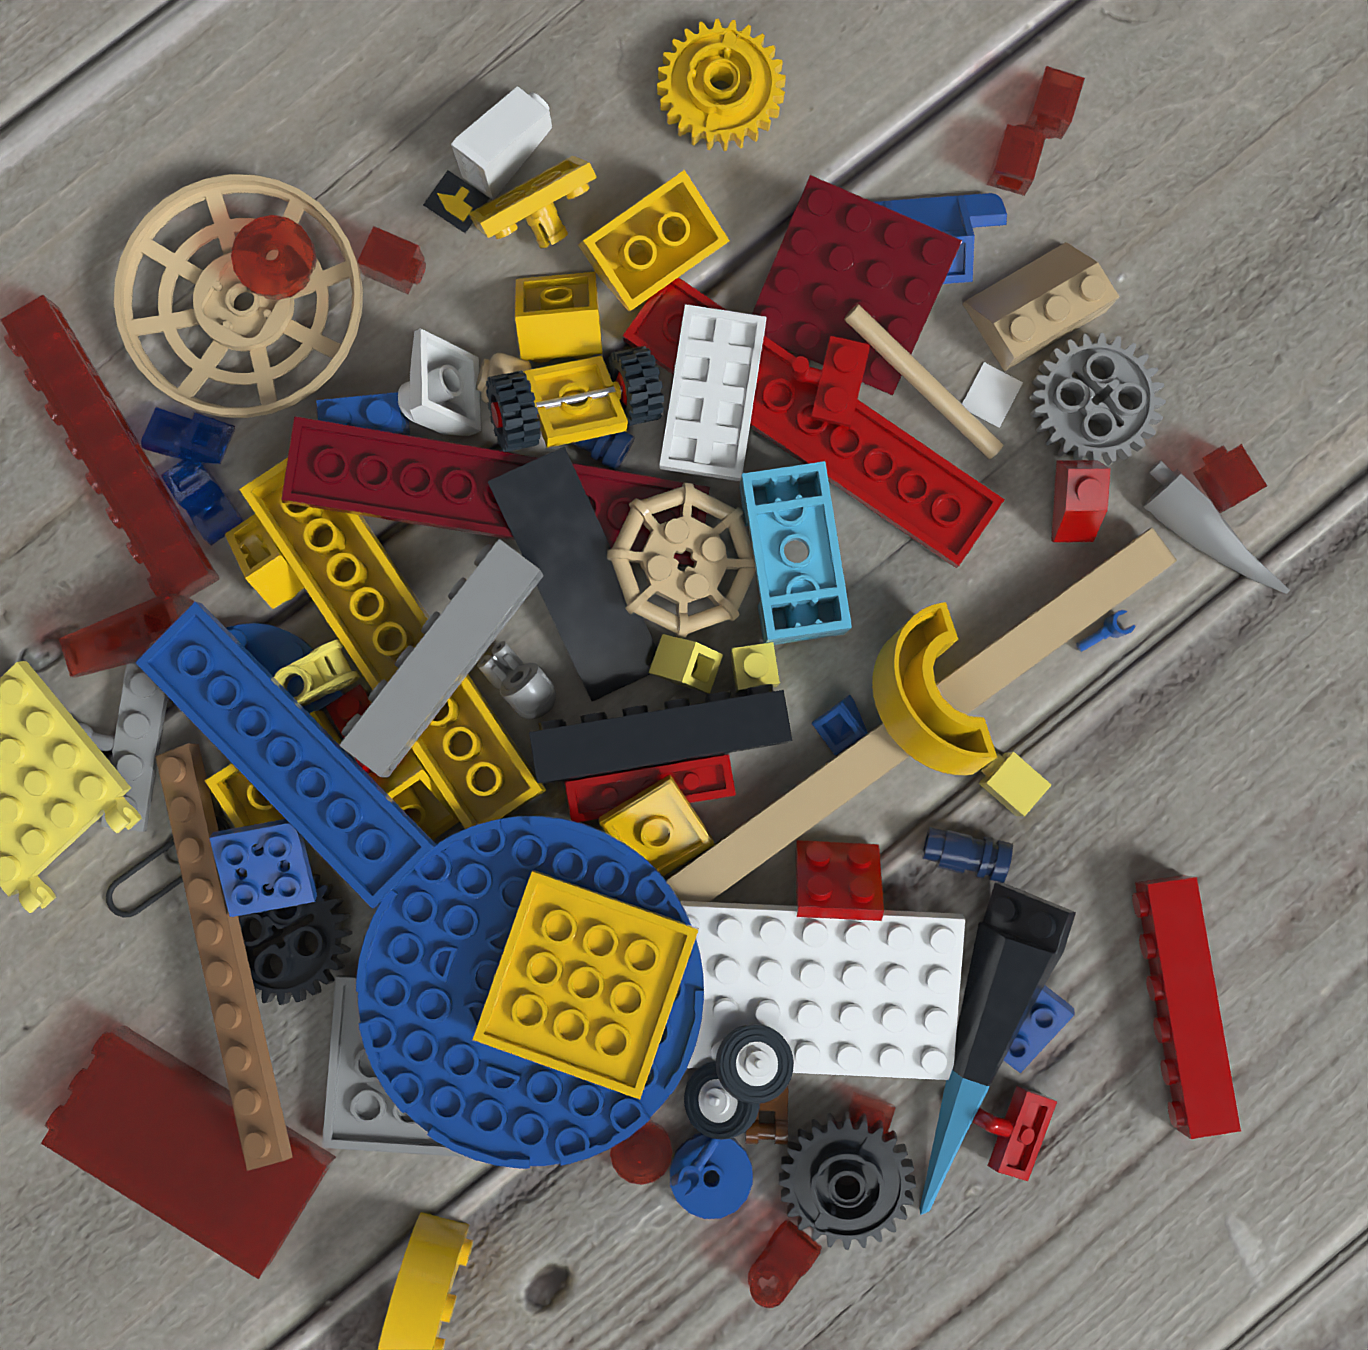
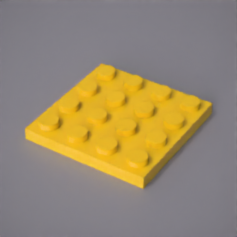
M533 870L473 1040L640 1100L699 928Z

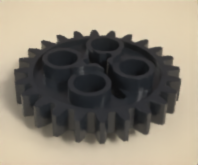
M312 874L317 892L315 902L297 905V911L293 917L286 913L285 908L238 916L255 993L257 995L262 990V1003L273 1001L275 996H277L279 1005L289 1003L291 995L296 1003L306 1000V990L314 996L322 992L320 982L327 985L335 981L330 969L340 970L345 967L337 956L338 954H345L351 951L350 947L341 943V938L353 934L352 930L341 928V922L351 916L350 913L338 914L336 908L342 904L344 899L343 897L335 899L328 897L334 887L332 884H326L318 888L319 874ZM267 884L263 885V890L265 892L271 893L274 891V888L267 890ZM309 914L314 915L312 922L286 935L284 942L270 945L257 957L253 955L255 948L280 936L283 933V928L299 924ZM253 918L258 919L262 926V932L258 939L251 934L249 929ZM309 931L314 933L318 939V948L314 953L309 951L305 945V937ZM273 954L278 955L283 963V969L279 975L274 973L270 966V959Z

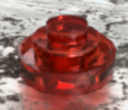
M649 1120L630 1137L611 1148L610 1157L613 1168L621 1178L629 1183L644 1185L655 1182L665 1174L671 1164L672 1145L669 1135L661 1125Z

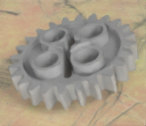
M1100 333L1093 344L1089 336L1084 334L1079 339L1078 346L1073 340L1069 339L1063 345V351L1055 348L1049 355L1052 362L1045 360L1040 365L1039 369L1044 375H1037L1032 384L1041 390L1033 392L1029 397V400L1040 403V406L1035 408L1030 414L1031 417H1043L1044 422L1036 431L1044 432L1049 430L1051 436L1045 443L1047 446L1057 441L1062 444L1058 453L1060 457L1071 450L1074 452L1073 460H1082L1087 455L1088 460L1100 461L1102 456L1106 465L1109 466L1116 461V454L1124 461L1132 456L1131 448L1138 452L1146 446L1142 438L1150 439L1156 434V431L1150 425L1158 424L1163 419V416L1153 410L1162 407L1166 400L1155 397V393L1164 387V383H1152L1151 377L1159 370L1157 367L1145 369L1143 365L1149 357L1148 354H1144L1139 358L1133 356L1136 348L1135 343H1132L1124 350L1120 348V336H1117L1109 345L1106 344L1104 333ZM1095 364L1102 367L1105 371L1106 379L1102 380L1093 376L1090 366ZM1072 373H1076L1079 379L1073 378ZM1064 390L1070 391L1076 398V406L1065 404L1061 399L1060 392ZM1119 394L1127 395L1132 400V410L1125 409L1120 405L1118 400ZM1096 395H1099L1103 400L1098 405H1095L1091 400ZM1089 420H1094L1101 424L1104 432L1103 436H1095L1090 432L1088 428ZM1116 420L1122 423V427L1116 425Z

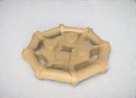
M683 483L682 487L643 500L634 499L629 504L630 512L613 548L607 550V559L612 561L627 603L625 609L631 615L634 612L674 632L677 638H686L687 634L728 619L734 621L740 615L738 609L756 572L752 545L741 517L743 511L739 507L733 508L695 489L693 483ZM680 505V518L659 524L652 516L654 513ZM692 505L722 521L712 528L692 518ZM643 523L650 531V535L642 552L630 551L631 546ZM727 527L739 559L727 558L726 546L719 535ZM686 550L691 553L694 566L693 568L686 567L684 571H680L677 569L679 562L673 557L675 552L682 554ZM629 562L640 563L641 568L645 571L648 587L641 594ZM726 569L738 570L726 598H724L717 590ZM655 593L675 603L676 615L647 600ZM708 597L715 605L713 608L690 616L687 614L688 603Z

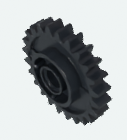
M845 1111L840 1122L836 1121L831 1113H828L826 1125H821L816 1119H812L811 1133L800 1128L798 1129V1140L800 1143L788 1142L787 1152L790 1156L781 1157V1168L784 1171L779 1173V1185L784 1187L781 1189V1201L790 1202L787 1205L788 1217L799 1216L797 1219L799 1231L809 1226L812 1227L811 1240L815 1241L821 1235H826L828 1247L831 1248L837 1239H841L845 1250H849L851 1241L856 1239L862 1248H866L868 1236H873L878 1242H882V1229L885 1228L895 1233L897 1230L894 1218L907 1219L906 1208L903 1205H913V1194L909 1190L916 1188L915 1176L910 1174L914 1171L912 1159L905 1158L908 1155L905 1144L896 1145L897 1135L894 1130L883 1134V1123L881 1120H878L872 1126H868L866 1114L864 1113L857 1122L851 1120L849 1111ZM850 1175L857 1179L851 1185H842L837 1182L840 1177Z

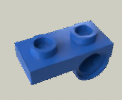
M1044 985L1004 1061L1021 1073L1075 1015L1074 1007Z

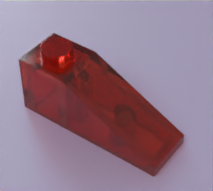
M168 591L59 638L70 677L77 678L136 662L194 603V600Z

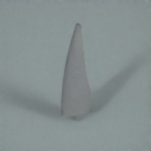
M1161 460L1150 469L1149 473L1161 485L1150 496L1143 507L1150 511L1157 520L1194 548L1222 565L1282 593L1287 594L1290 591L1246 549L1213 503L1178 469L1173 472Z

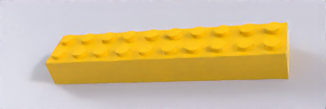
M287 457L239 490L372 690H374L383 679L389 682L399 669L395 666V663L401 653L410 645L415 648L425 635L421 632L422 627L430 616L363 516L282 503L281 497ZM469 674L411 747L465 829L492 820L506 818L546 791L542 784L537 783L536 774Z

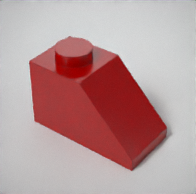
M1056 460L1052 542H1094L1108 510L1111 472L1109 467L1098 460Z

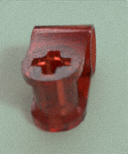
M789 1219L784 1220L775 1230L766 1247L748 1271L747 1280L751 1296L758 1305L764 1308L779 1306L785 1300L799 1279L815 1263L822 1249L818 1242L811 1240V1237L803 1230H798V1226ZM774 1276L776 1286L772 1288L767 1285L761 1289L759 1279L763 1277L769 1280Z

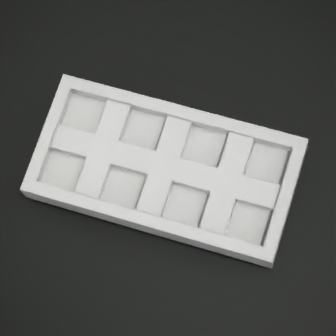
M685 304L660 469L735 481L741 480L767 317Z

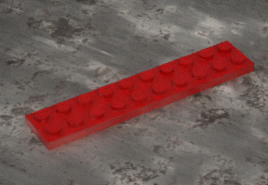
M678 277L647 300L623 334V341L633 348L646 346V348L651 350V355H654L655 363L674 375L685 304L727 310ZM764 336L750 428L803 464L825 461L828 481L953 567L958 568L1005 499L860 400H857L851 428L811 419L818 385L795 380L792 375V363L796 357Z

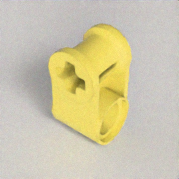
M334 640L314 649L307 656L281 668L276 672L274 678L287 690L289 681L293 677L300 675L304 681V689L294 699L301 706H306L328 694L353 684L360 676L357 671L351 670L341 651L344 646L340 640Z

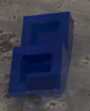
M156 407L142 436L141 446L142 449L169 457L201 463L221 464L235 432V426L198 413H194L193 418L190 419Z
M195 452L160 475L177 503L186 510L203 539L211 546L225 537L228 531L244 521L224 490Z

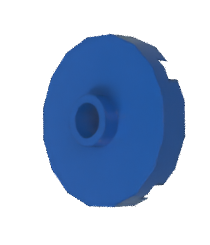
M698 1133L693 1135L692 1138L687 1139L675 1151L670 1164V1187L676 1201L688 1213L702 1219H721L736 1212L747 1200L753 1185L752 1163L745 1149L735 1138L716 1139L719 1144L705 1163L701 1173L704 1176L707 1171L714 1170L719 1174L718 1180L714 1183H708L703 1178L702 1186L697 1191L685 1196V1193L691 1186L690 1179L683 1175L681 1181L675 1186L671 1185V1179L677 1171L691 1165L710 1137Z

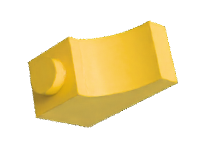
M256 514L225 534L245 579L272 609L285 601L291 600L298 592L305 588Z

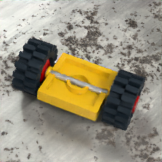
M646 346L612 352L611 356H609L610 365H608V370L603 357L597 356L488 377V381H486V396L489 402H487L491 413V424L493 423L494 425L493 431L495 437L497 436V441L502 451L509 452L539 445L540 431L546 447L550 448L624 432L627 429V425L632 426L661 419V413L664 411L662 405L664 395L661 393L663 385L662 381H659L658 375L660 371L658 367H655L656 360L654 355H651V350L646 348Z

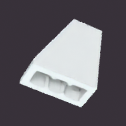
M517 86L457 136L451 143L462 177L490 199L494 200L552 129L548 104L536 93L531 92L528 95Z

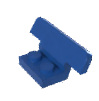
M994 193L874 202L962 240L943 284L973 282L975 239L973 228L1007 225V212L1002 198Z

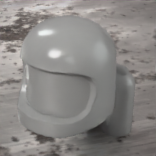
M505 641L499 642L493 647L492 656L486 655L480 659L477 667L493 687L500 689L502 697L518 715L528 719H537L544 716L553 707L556 700V691L551 680L536 663L523 665L522 660Z

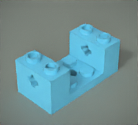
M826 462L743 473L739 490L745 527L749 526L760 595L758 612L763 644L773 642L774 645L844 635L852 628ZM797 540L805 544L808 556L803 562L794 563L786 558L784 547L788 542Z

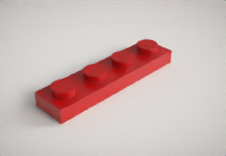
M729 753L566 780L565 786L571 820L581 822L599 819L602 815L669 774L689 803L735 796L736 792Z

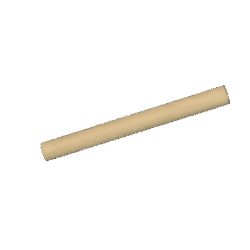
M859 304L851 309L844 320L988 459L993 458L999 453L1003 444Z

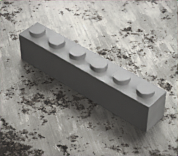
M499 539L494 546L487 544L480 551L474 561V565L477 566L468 580L462 577L453 586L448 594L451 602L441 614L436 611L429 617L422 627L421 632L425 635L415 648L410 645L401 653L395 663V666L399 668L389 682L383 679L374 688L368 698L372 704L362 716L356 714L344 727L342 734L345 738L339 746L378 776L388 778L544 576L539 568Z

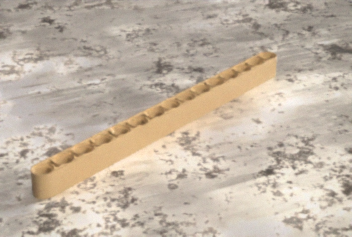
M1153 527L1148 529L938 681L936 685L942 697L955 710L967 715L1174 564L1177 559ZM882 722L715 843L714 846L675 872L666 881L680 901H712L910 755L888 734Z

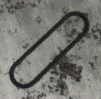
M215 815L216 822L221 824L224 830L231 829L223 818ZM174 838L112 882L106 892V903L111 912L122 918L135 916L183 882L181 875L131 911L119 910L112 901L114 889L175 845Z

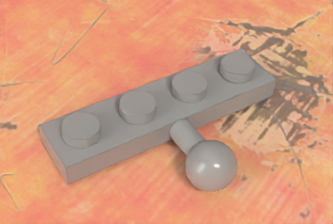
M127 662L115 736L94 733L88 725L84 723L78 724L101 751L112 752L111 764L131 787L123 797L142 817L129 830L146 832L157 769L155 756L159 755L168 696L136 663ZM104 813L102 815L100 827L110 828V826L107 824L105 820Z

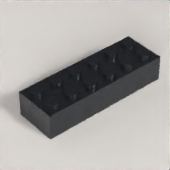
M766 684L748 688L746 696L732 698L731 691H724L706 695V703L690 705L689 698H682L664 702L665 710L648 712L647 705L622 709L623 717L608 719L605 712L580 716L581 724L567 726L566 721L563 719L538 723L539 731L529 732L537 783L547 784L786 744L793 740L784 690L774 691L773 684Z

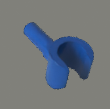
M1118 611L1109 615L1105 619L1103 627L1076 643V646L1080 652H1083L1103 639L1105 640L1109 637L1119 638L1131 633L1135 628V624L1124 630L1120 629L1117 625V618L1127 611Z
M709 1138L691 1165L680 1169L672 1176L671 1185L675 1186L681 1181L683 1175H686L691 1181V1186L685 1193V1196L697 1191L703 1183L701 1171L719 1142L714 1138Z

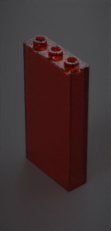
M127 1026L115 1029L110 1033L104 1032L91 1050V1054L95 1055L89 1067L87 1069L82 1068L71 1081L68 1090L72 1094L64 1106L59 1105L48 1118L45 1127L49 1131L41 1144L259 1279L273 1262L336 1156L286 1126L293 1158L247 1171L230 1091Z

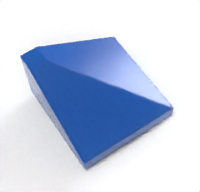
M848 695L811 723L835 756L868 733L851 695Z

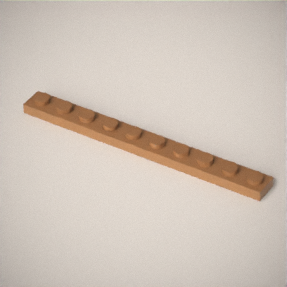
M188 743L155 757L246 1168L249 1171L293 1158L239 918L238 916H229L210 842L212 833L219 830L209 787L205 782L207 778L199 744Z

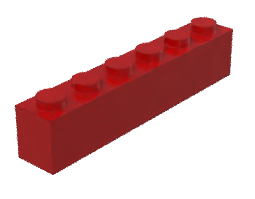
M1179 875L1135 882L1136 893L1132 895V903L1136 916L1141 918L1144 934H1140L1139 944L1144 959H1148L1151 976H1147L1146 985L1150 999L1156 1003L1158 1017L1154 1018L1153 1026L1158 1042L1163 1044L1165 1059L1161 1060L1160 1066L1165 1084L1170 1085L1172 1102H1168V1114L1171 1124L1190 1139L1241 1132L1197 877Z

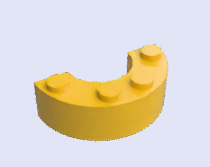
M946 602L937 603L915 614L884 644L876 658L873 669V697L886 731L908 755L921 764L942 773L973 775L996 759L997 754L985 718L968 716L955 710L942 697L935 684L933 671L935 660L958 641Z
M423 1212L420 1213L396 1279L378 1350H444L446 1339L440 1338L439 1333L442 1321L450 1323L457 1295L450 1294L458 1267L459 1265L467 1266L473 1240L466 1238L470 1224Z

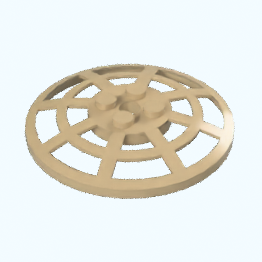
M229 174L206 178L187 185L163 199L145 215L131 234L120 257L115 277L114 308L117 327L124 346L137 368L155 387L176 402L198 412L219 417L250 418L272 414L291 407L315 393L334 375L347 357L357 335L362 315L363 286L359 264L351 243L337 221L319 202L300 189L279 180L258 175ZM258 193L277 197L289 203L279 225L273 222L256 218L230 219L223 195ZM204 200L207 201L214 224L206 226L190 236L175 253L153 241L159 230L177 214L193 204ZM304 211L314 217L330 233L341 250L345 262L326 270L322 269L312 250L300 237L294 234ZM255 232L269 235L273 238L264 256L253 252H240L235 233ZM219 238L223 256L212 261L204 270L188 262L189 258L202 246ZM288 246L293 248L305 261L310 269V276L289 283L284 273L278 267ZM143 255H146L166 267L158 292L159 315L134 319L132 311L133 285L138 265ZM178 276H181L195 284L193 292L194 309L173 313V292ZM350 278L352 290L351 314L346 334L340 344L322 335L329 312L328 287ZM244 292L252 293L254 302L249 309L238 311L234 308V301L239 294ZM316 292V313L313 325L309 329L292 320L294 299ZM200 325L213 339V342L201 359L197 358L186 347L177 329ZM164 332L174 352L193 369L178 388L170 383L154 367L142 348L138 336ZM283 334L302 343L290 357L276 366H270L266 347L278 340ZM228 349L250 351L254 372L233 373L217 369L216 367ZM312 350L332 358L327 367L308 385L288 397L277 400L273 379L281 377L296 368L308 357ZM208 378L231 385L257 384L261 405L226 407L204 402L195 398L194 395Z

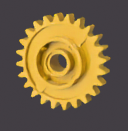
M715 19L713 29H708L703 22H699L698 34H694L686 28L684 30L685 42L673 39V53H663V64L665 66L658 67V79L661 82L657 83V95L663 96L660 99L661 111H669L667 114L668 125L679 122L678 136L681 137L687 132L692 133V145L698 143L700 139H705L707 150H711L714 143L718 141L723 151H727L729 141L732 140L735 141L739 148H743L744 136H748L756 142L759 134L758 128L769 131L771 125L769 117L778 118L780 107L777 104L783 103L785 91L781 90V88L785 87L786 75L779 74L782 71L783 61L780 59L772 60L775 56L776 47L774 45L763 47L765 38L763 33L752 38L750 36L751 25L749 24L742 31H737L735 20L730 22L728 28H722L719 19ZM716 81H725L730 87L720 90L713 87L712 84Z

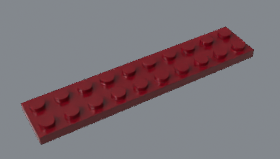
M294 416L281 501L287 504L515 540L488 481L538 458ZM573 464L611 549L630 512L629 504L634 499L643 500L682 487L684 483ZM693 484L695 489L709 495L710 487ZM680 505L654 513L652 516L659 524L680 518ZM692 505L691 517L705 524L707 513ZM643 523L631 546L630 551L642 552L650 535V531ZM686 550L682 554L675 552L673 558L679 562V567L693 568L694 561L691 559L690 552Z

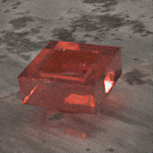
M854 1092L848 1111L853 1122H857L863 1113L866 1114L868 1126H872L878 1120H881L883 1123V1134H886L889 1131L896 1107L893 1104Z

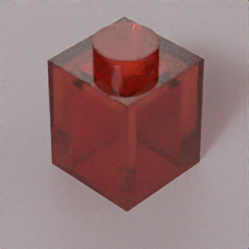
M1046 66L1037 83L1024 128L1032 130L1037 136L1042 138L1062 139L1072 122L1085 78Z
M1007 124L997 146L987 185L1025 196L1034 181L1046 135L1036 132L1034 128L1028 125L1018 124L1013 126Z
M373 226L357 261L364 276L408 295L413 284L418 285L421 282L426 269L425 258L419 245Z
M1242 444L1229 452L1224 445L1204 456L1202 460L1205 466L1193 473L1219 513L1267 487L1266 482Z

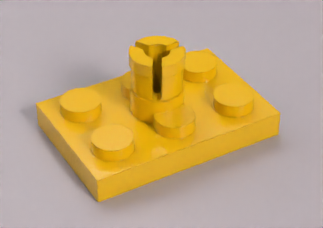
M571 156L468 214L475 227L487 238L494 235L496 239H501L518 229L516 223L525 218L536 237L539 247L546 248L550 245V242L553 245L569 234L566 227L562 224L553 202L565 195L567 199H573L585 193L589 189L588 182L597 177L590 162L576 156Z

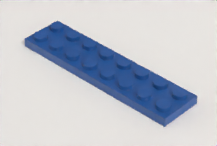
M194 602L135 662L372 909L377 907L437 847L435 842L339 746L328 732L202 603Z

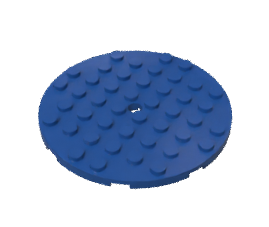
M516 816L478 824L449 836L436 844L437 847L381 901L373 915L363 941L356 978L360 1023L358 1024L365 1052L375 1075L397 1108L402 1113L405 1112L416 1124L427 1131V1135L450 1150L476 1161L502 1167L529 1169L530 1166L567 1165L609 1150L630 1137L650 1120L651 1116L676 1089L688 1067L697 1043L704 1004V974L697 939H695L640 1100L474 1041L473 1037L533 870L692 926L683 905L660 872L641 854L614 836L584 823L547 816Z

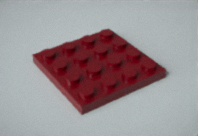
M810 175L752 315L767 317L764 336L782 348L823 365L830 336L869 344L844 320L851 309L859 304L904 349L912 354L962 240ZM870 345L862 382L893 395L902 375Z

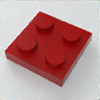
M796 841L797 917L882 921L884 904L879 844Z

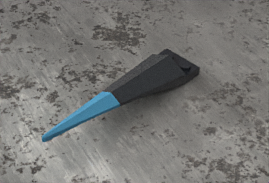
M994 883L983 922L978 924L956 1030L954 1066L949 1080H946L920 1204V1215L930 1211L993 1079L1044 985L1064 953L1076 912L1005 883Z

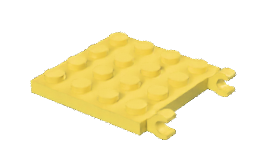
M27 661L16 662L0 678V887L8 897L19 893L21 905L26 911L32 913L39 906L42 909L45 908L56 898L52 889L38 875L104 813L107 824L116 833H119L125 827L128 830L131 829L142 817L123 797L131 789L130 785Z

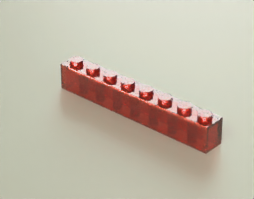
M41 295L0 319L8 332L4 336L5 342L18 358L22 356L28 366L24 370L25 376L38 392L42 390L47 398L48 403L44 407L48 415L56 425L64 427L69 436L65 439V443L77 460L83 459L89 470L85 474L88 483L98 495L103 493L110 505L105 509L108 517L119 530L123 528L130 539L126 543L127 549L137 563H144L151 575L147 578V582L154 594L159 599L164 598L179 604L220 580L60 308L45 295Z

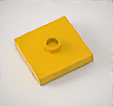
M670 774L599 817V823L606 833L621 840L641 854L662 876L715 845L714 839Z

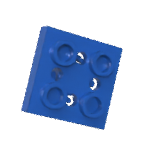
M286 819L213 832L210 836L230 917L315 902L317 892L303 836ZM240 868L239 871L241 874H244L245 871H247V876H239L236 870ZM267 884L266 889L270 890L274 888V891L271 893L265 892L263 890V885Z

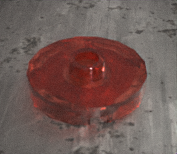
M276 215L259 217L245 225L234 239L231 252L233 270L245 288L258 296L271 300L289 298L303 290L311 280L310 276L317 262L314 244L302 226L287 217ZM272 250L278 251V256L274 260H266L268 252Z

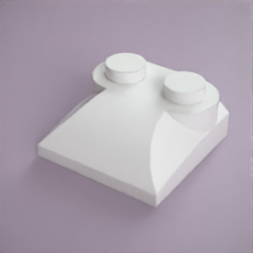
M421 328L416 330L412 348L410 381L402 384L398 391V405L401 412L411 421L443 435L470 436L480 432V391L476 390L479 374V357Z

